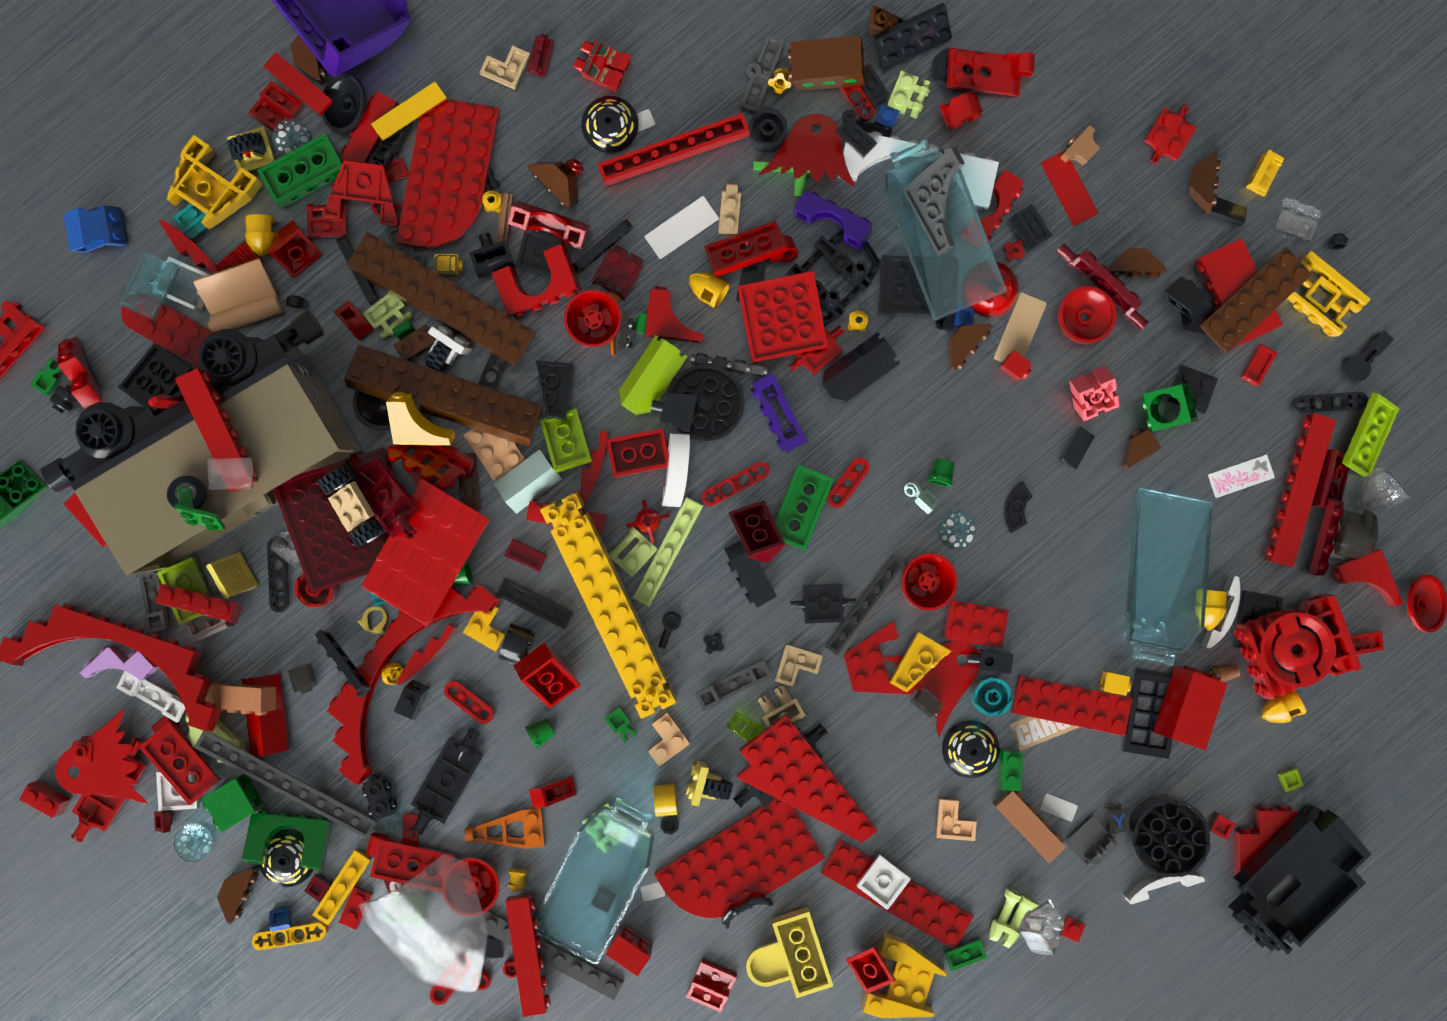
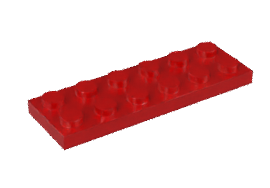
M1018 675L1011 713L1125 736L1133 698Z

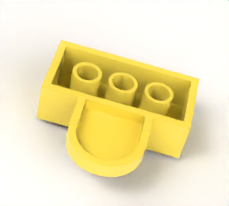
M809 907L773 917L772 925L778 941L759 946L749 954L746 962L749 978L755 984L764 987L791 980L796 998L833 987L832 977Z

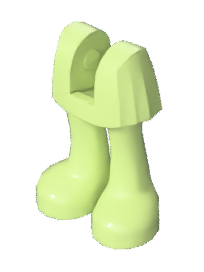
M1007 887L1004 893L1006 897L1004 907L999 918L992 920L989 939L997 942L1001 934L1006 932L1002 945L1010 948L1020 935L1018 929L1028 910H1037L1039 903L1029 896L1021 895L1017 890ZM1019 902L1010 924L1007 923L1014 906Z

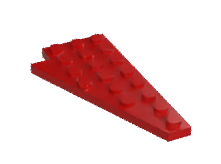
M786 714L739 749L750 763L736 774L739 780L862 843L877 832L876 827Z

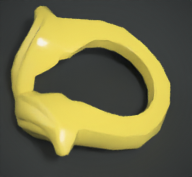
M373 606L366 609L362 619L357 620V623L365 631L372 634L385 633L383 628L387 623L388 615L383 608ZM372 610L381 611L383 620L370 630L368 614Z

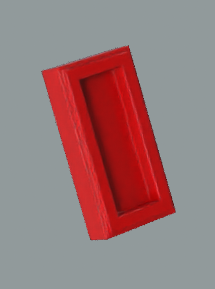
M1259 344L1240 378L1258 387L1275 359L1277 352L1263 344Z

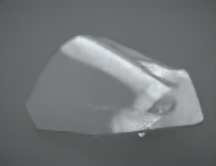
M443 854L418 875L391 893L376 900L365 901L359 904L367 925L399 958L413 978L469 993L475 992L478 989L486 952L488 931L468 862Z

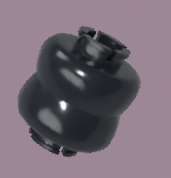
M67 384L66 387L58 386L55 393L50 397V402L54 404L52 408L61 413L64 410L71 412L74 409V405L78 402L71 393V386Z

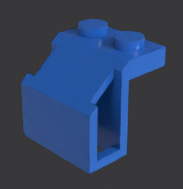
M102 205L88 211H83V207L63 214L69 250L71 252L87 253L104 245H127L120 207Z

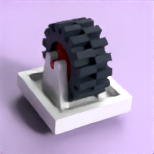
M432 326L428 333L435 337L436 340L429 351L430 355L427 357L425 365L442 372L449 364H452L458 354L470 355L473 348L469 346L470 342L465 338L454 336V331L448 327Z

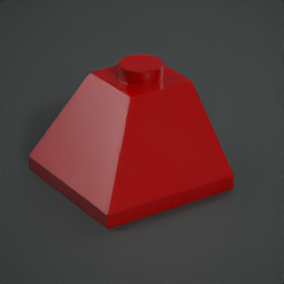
M291 220L277 232L268 250V253L293 279L323 255L294 220Z
M876 946L846 959L866 994L896 981Z

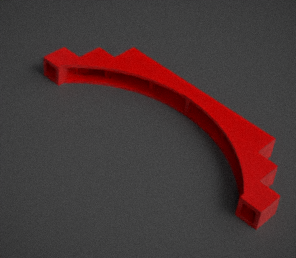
M480 584L470 590L469 598L452 586L430 625L464 613L483 612L484 614H490L501 598ZM399 610V616L396 620L394 619L388 624L386 633L376 640L374 649L364 656L365 661L362 665L357 667L372 689L362 698H358L356 695L358 691L346 681L340 689V694L330 701V707L327 710L329 714L344 725L337 729L335 738L332 740L349 754L340 763L342 766L338 771L355 785L363 784L374 769L370 766L367 752L366 727L370 701L381 676L382 669L407 641L427 627Z
M63 603V606L54 605L49 621L38 619L37 622L29 621L23 637L13 635L12 638L3 637L0 645V661L17 666H23L24 661L51 646L78 639H106L128 646L151 660L169 678L185 706L189 718L188 726L203 731H214L221 709L215 707V703L205 700L212 681L205 679L206 675L196 672L202 652L196 651L197 647L189 644L181 646L178 645V640L167 638L166 641L161 639L162 635L150 632L149 635L145 634L142 628L133 626L131 629L126 627L127 623L117 620L113 623L109 621V617L99 614L95 617L92 616L91 611L85 609L77 611L74 610V605Z

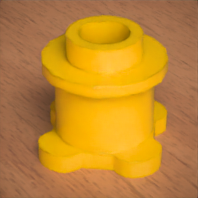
M785 68L776 69L773 72L772 78L768 81V84L775 89L777 94H782L783 90L791 87L788 70Z
M491 190L483 195L482 202L486 212L496 211L500 213L502 194Z
M863 311L851 312L849 314L848 329L850 331L859 330L864 332L868 324L867 315ZM860 318L861 323H857L855 319Z
M510 868L508 871L510 882L507 886L511 887L512 891H522V888L527 886L525 879L527 874H529V870Z

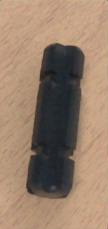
M861 120L856 121V124L867 133L879 132L883 134L882 136L889 138L891 136V127H882V125L870 122L866 124Z

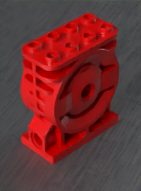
M1316 594L1313 598L1302 601L1298 610L1284 609L1275 611L1266 616H1259L1258 619L1248 620L1244 624H1237L1233 630L1235 638L1240 640L1242 646L1240 652L1243 658L1247 660V671L1254 679V690L1257 695H1261L1268 700L1273 699L1276 695H1285L1288 691H1296V688L1313 685L1322 680L1327 674L1338 676L1349 671L1356 672L1362 669L1336 595ZM1295 616L1299 617L1300 624L1305 625L1314 631L1316 638L1310 631L1304 628H1299ZM1297 644L1298 651L1293 654L1292 647ZM1273 657L1282 668L1293 671L1296 678L1292 674L1282 671L1274 662Z

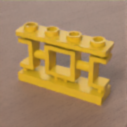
M1306 252L1299 259L1300 262L1309 271L1312 270L1320 277H1317L1313 283L1310 280H1306L1302 284L1308 289L1302 297L1293 292L1286 300L1292 302L1296 310L1308 315L1312 323L1319 324L1324 328L1323 331L1327 335L1339 336L1347 328V325L1341 321L1345 313L1349 309L1354 313L1359 312L1362 306L1370 301V298L1314 252ZM1319 284L1332 294L1324 306L1311 297V294ZM1341 294L1349 300L1343 307L1335 302ZM1330 308L1337 313L1332 321L1323 315Z

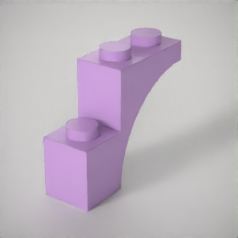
M114 645L103 647L98 652L99 656L84 664V669L80 674L84 678H89L104 669L115 668L129 672L140 681L147 679L159 667L136 650L130 653L127 658Z

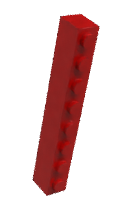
M740 113L597 163L604 185L607 187L749 137V128L744 114Z
M1316 413L1307 414L1304 417L1301 425L1303 427L1302 433L1296 441L1298 447L1296 453L1291 458V471L1286 476L1287 485L1280 496L1282 502L1280 508L1275 513V526L1270 531L1271 540L1264 551L1266 556L1264 561L1284 567H1294L1336 419Z

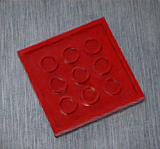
M814 271L737 286L752 363L828 348Z

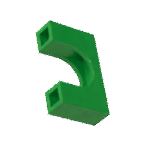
M262 810L251 814L242 855L243 861L266 864L269 845L273 836L282 829L296 828L302 832L304 837V849L300 866L304 869L324 870L332 823L327 821V818L317 816L315 819H308V816L297 814L296 817H289V814L278 812L277 815H269L270 812Z

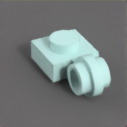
M909 481L904 487L906 495L910 497L916 496L917 498L914 502L927 514L933 511L940 502L927 488L922 491L919 484L915 481Z

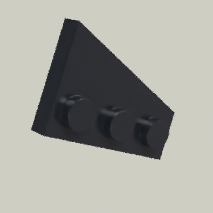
M536 360L547 418L567 420L574 364Z

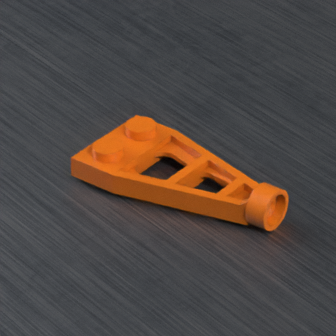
M542 808L521 809L474 827H465L466 843L483 842L525 849L544 847ZM518 820L522 821L524 836L521 838L509 836L507 834V825ZM502 826V837L488 836L489 827Z

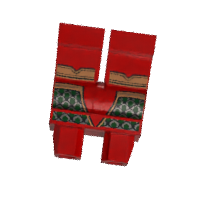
M596 40L595 43L584 41L581 52L589 56L586 61L577 57L573 65L574 69L582 73L583 78L617 94L623 81V76H625L631 63V55L616 51Z

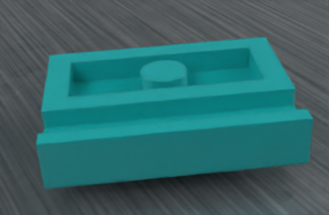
M190 203L173 217V220L191 240H194L207 229L201 223L206 214Z

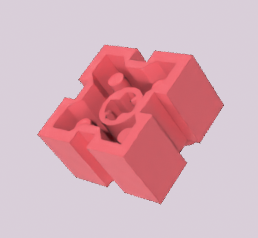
M1105 365L1092 370L1091 374L1087 377L1083 374L1069 380L1071 392L1074 395L1072 397L1074 409L1083 421L1098 416V412L1104 410L1106 413L1120 407L1118 395L1115 392L1117 390L1116 379Z

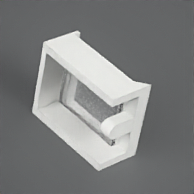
M168 256V259L162 265V272L159 278L155 280L153 292L203 313L205 304L193 280L210 274Z

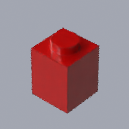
M1013 350L999 368L1018 381L1022 378L1025 379L1030 374L1031 369L1029 368L1032 363Z

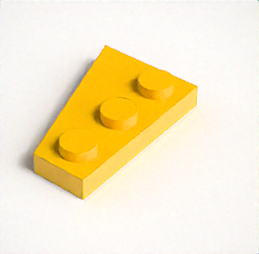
M917 632L889 683L908 692L951 651Z

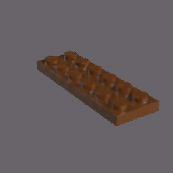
M1284 247L1199 326L1227 354L1308 280L1312 273L1287 247Z

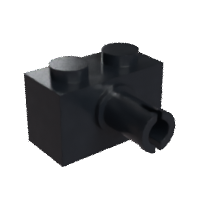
M484 233L486 240L483 234L479 235L478 238L482 248L469 252L479 279L492 275V272L504 267H515L506 240L493 244L490 233Z

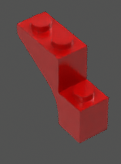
M77 337L64 339L58 344L57 365L71 381V393L83 408L86 409L89 405L102 401V389L90 373Z

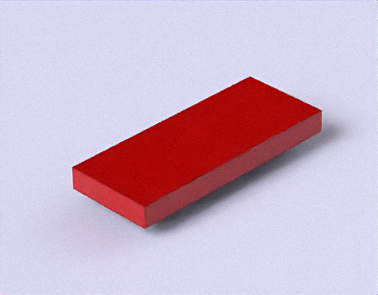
M403 814V843L418 846V830L414 832L412 827L416 823L419 814Z

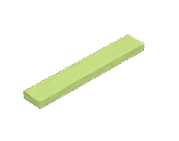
M686 497L633 599L650 607L703 505Z

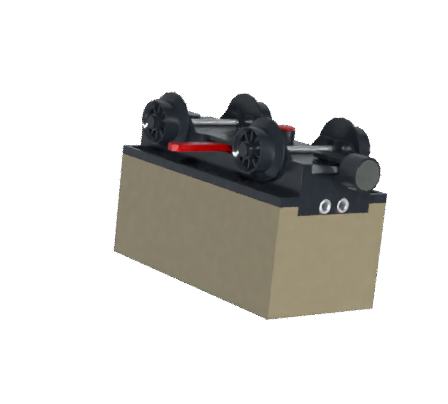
M307 310L291 320V325L265 340L259 337H246L245 334L233 329H221L211 333L203 341L199 349L200 367L210 374L212 378L211 385L221 396L220 404L230 415L231 419L229 422L232 428L234 427L240 438L238 441L240 445L244 446L248 452L249 457L247 459L249 464L253 465L257 471L258 476L256 478L258 482L237 492H229L181 391L172 396L164 394L154 396L148 401L152 407L149 409L141 406H130L123 409L109 402H98L89 405L80 413L76 422L75 435L80 449L64 459L57 458L41 468L42 477L55 492L59 493L69 486L73 488L126 576L162 570L173 566L277 504L278 501L273 489L294 476L350 458L349 455L353 453L360 455L365 452L314 366L307 363L298 348L302 343L309 345L324 336L322 326L311 311ZM181 476H193L199 479L206 488L207 496L205 503L198 510L218 514L226 526L225 531L220 529L211 531L203 525L191 526L184 523L185 521L171 507L167 500V489L170 483ZM190 488V489H191V495H192V493L195 494L194 489Z

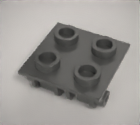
M1093 815L1065 841L1091 870L1119 845L1117 840Z

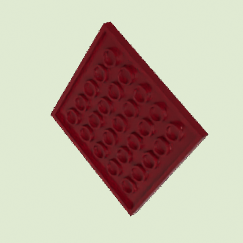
M385 447L358 455L365 464L370 463L374 457L380 458L395 477ZM346 459L296 475L273 489L311 594L367 575L389 538V534L385 532L376 539L356 548L349 536V533L355 529L347 532L328 500L336 492L325 495L317 481L328 475V473L348 465ZM373 516V517H371L370 519H368L366 522H370L371 520L375 519L376 517Z

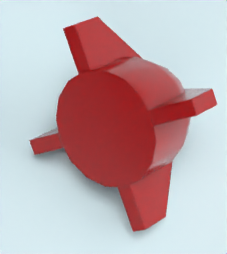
M642 500L643 509L637 513L635 522L628 523L626 526L636 525L640 531L649 533L651 543H655L653 532L659 528L661 519L669 518L670 515L659 516L657 511L647 508L646 501Z

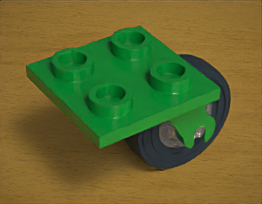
M181 476L170 483L167 489V500L171 507L185 521L184 523L191 526L203 525L211 531H217L218 529L225 531L226 526L218 514L198 510L205 503L207 496L206 488L199 479L193 476Z

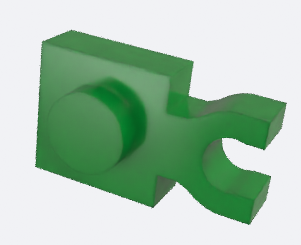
M52 359L48 360L46 370L40 369L30 384L47 396H50L59 382L56 376L62 372L59 366L55 370L53 369L56 361Z
M618 707L604 718L615 734L620 731L624 743L628 742L625 736L627 732L632 733L633 737L637 735L636 731L628 726L631 721L621 707Z

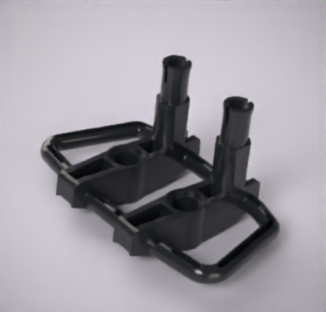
M843 229L829 240L821 236L813 245L816 251L801 267L795 263L787 272L789 276L805 273L822 256L835 272L855 286L840 302L838 290L831 289L829 292L820 281L815 279L816 286L820 290L818 293L820 307L829 313L828 316L823 318L824 327L835 318L838 320L851 301L872 284L871 280L875 277L881 264L873 248L866 241L863 249L873 263L866 275L867 265L864 261H857V264H855L846 253L835 246L837 242L844 238ZM838 259H843L846 262V265L842 267L838 266L836 264V261Z

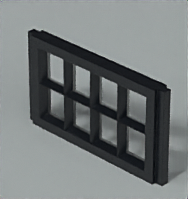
M1136 668L1131 698L1133 699L1124 737L1123 752L1169 759L1173 739L1165 737L1164 747L1149 744L1151 732L1154 733V728H1152L1154 716L1159 715V712H1155L1156 700H1164L1165 697L1157 695L1159 683L1169 684L1172 674ZM1141 680L1155 682L1154 694L1139 692ZM1138 697L1153 699L1151 711L1137 709ZM1136 713L1150 715L1148 727L1134 725ZM1133 730L1147 732L1146 744L1131 742Z

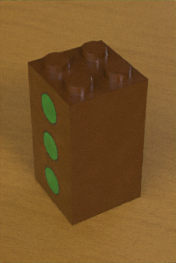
M860 35L791 42V49H788V61H790L792 68H788V75L792 86L794 85L797 91L865 85L864 47Z

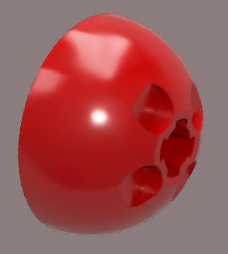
M985 261L975 265L966 274L962 285V294L966 305L974 308V313L983 317L993 318L1007 313L1014 306L1019 294V283L1015 273L1007 265L997 261Z
M583 291L574 296L566 307L564 314L566 330L574 341L583 346L600 347L606 345L615 338L621 327L622 316L619 305L613 297L603 291Z
M925 553L918 555L907 563L902 572L901 588L903 594L913 606L921 610L932 611L940 609L949 603L956 592V570L948 559L939 554Z
M470 857L458 860L447 869L442 880V894L445 902L453 911L461 915L476 916L488 911L494 905L499 895L500 882L497 872L488 862L479 858Z

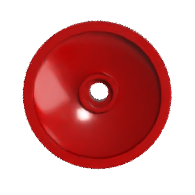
M1082 286L1069 292L1062 300L1058 311V320L1062 331L1071 340L1081 344H1093L1106 338L1113 330L1117 318L1116 307L1111 297L1105 291L1093 286ZM1086 314L1087 320H1083L1081 315Z
M1428 574L1420 575L1412 582L1406 600L1408 615L1412 623L1420 631H1437L1441 628L1447 616V594L1445 588L1437 577Z

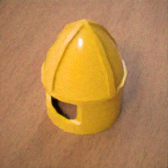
M263 214L245 216V238L247 244L254 253L263 257L268 253L277 234L271 232V224L275 223V217Z
M709 272L689 275V284L698 299L714 309L717 308L728 293L730 284Z
M1197 590L1196 613L1202 625L1208 631L1215 628L1224 618L1227 611V592Z
M1288 691L1282 696L1276 695L1273 699L1267 700L1262 708V718L1276 723L1291 722V718L1306 714L1305 706L1296 691Z

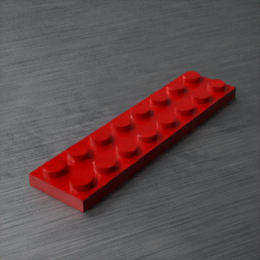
M838 840L821 870L822 875L952 949L957 947L974 917L973 914L913 880L908 882L887 910L856 886L875 859L843 840Z

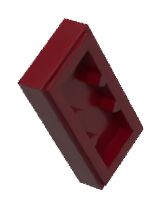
M512 539L504 556L539 573L548 555L516 539Z

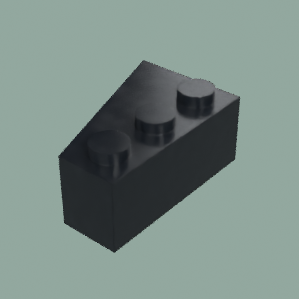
M741 541L724 549L730 560L727 562L732 572L736 571L739 575L736 580L740 587H745L748 591L745 593V596L750 604L754 602L758 608L777 597L757 560L748 558Z

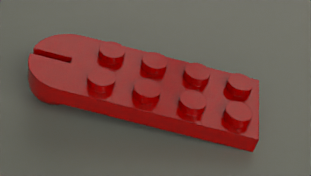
M137 293L125 301L141 310L140 313H137L128 306H122L121 318L128 328L201 369L199 349L203 341L213 332L150 295Z

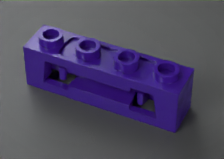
M771 373L752 383L753 388L750 389L755 400L759 398L762 404L759 408L763 416H768L770 420L768 426L772 434L776 432L779 438L776 442L780 450H785L787 453L807 443L774 374ZM771 386L773 387L777 395L776 400L789 426H793L797 436L794 435L790 427L784 431L788 439H785L781 431L783 428L770 402L766 401L762 393L763 391L767 398L770 399L774 396L770 388Z

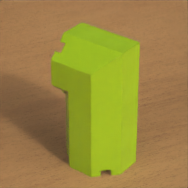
M655 335L619 389L621 405L635 416L653 413L651 411L652 401H661V398L687 361L688 356L684 354L682 357L681 351L662 338L660 340Z

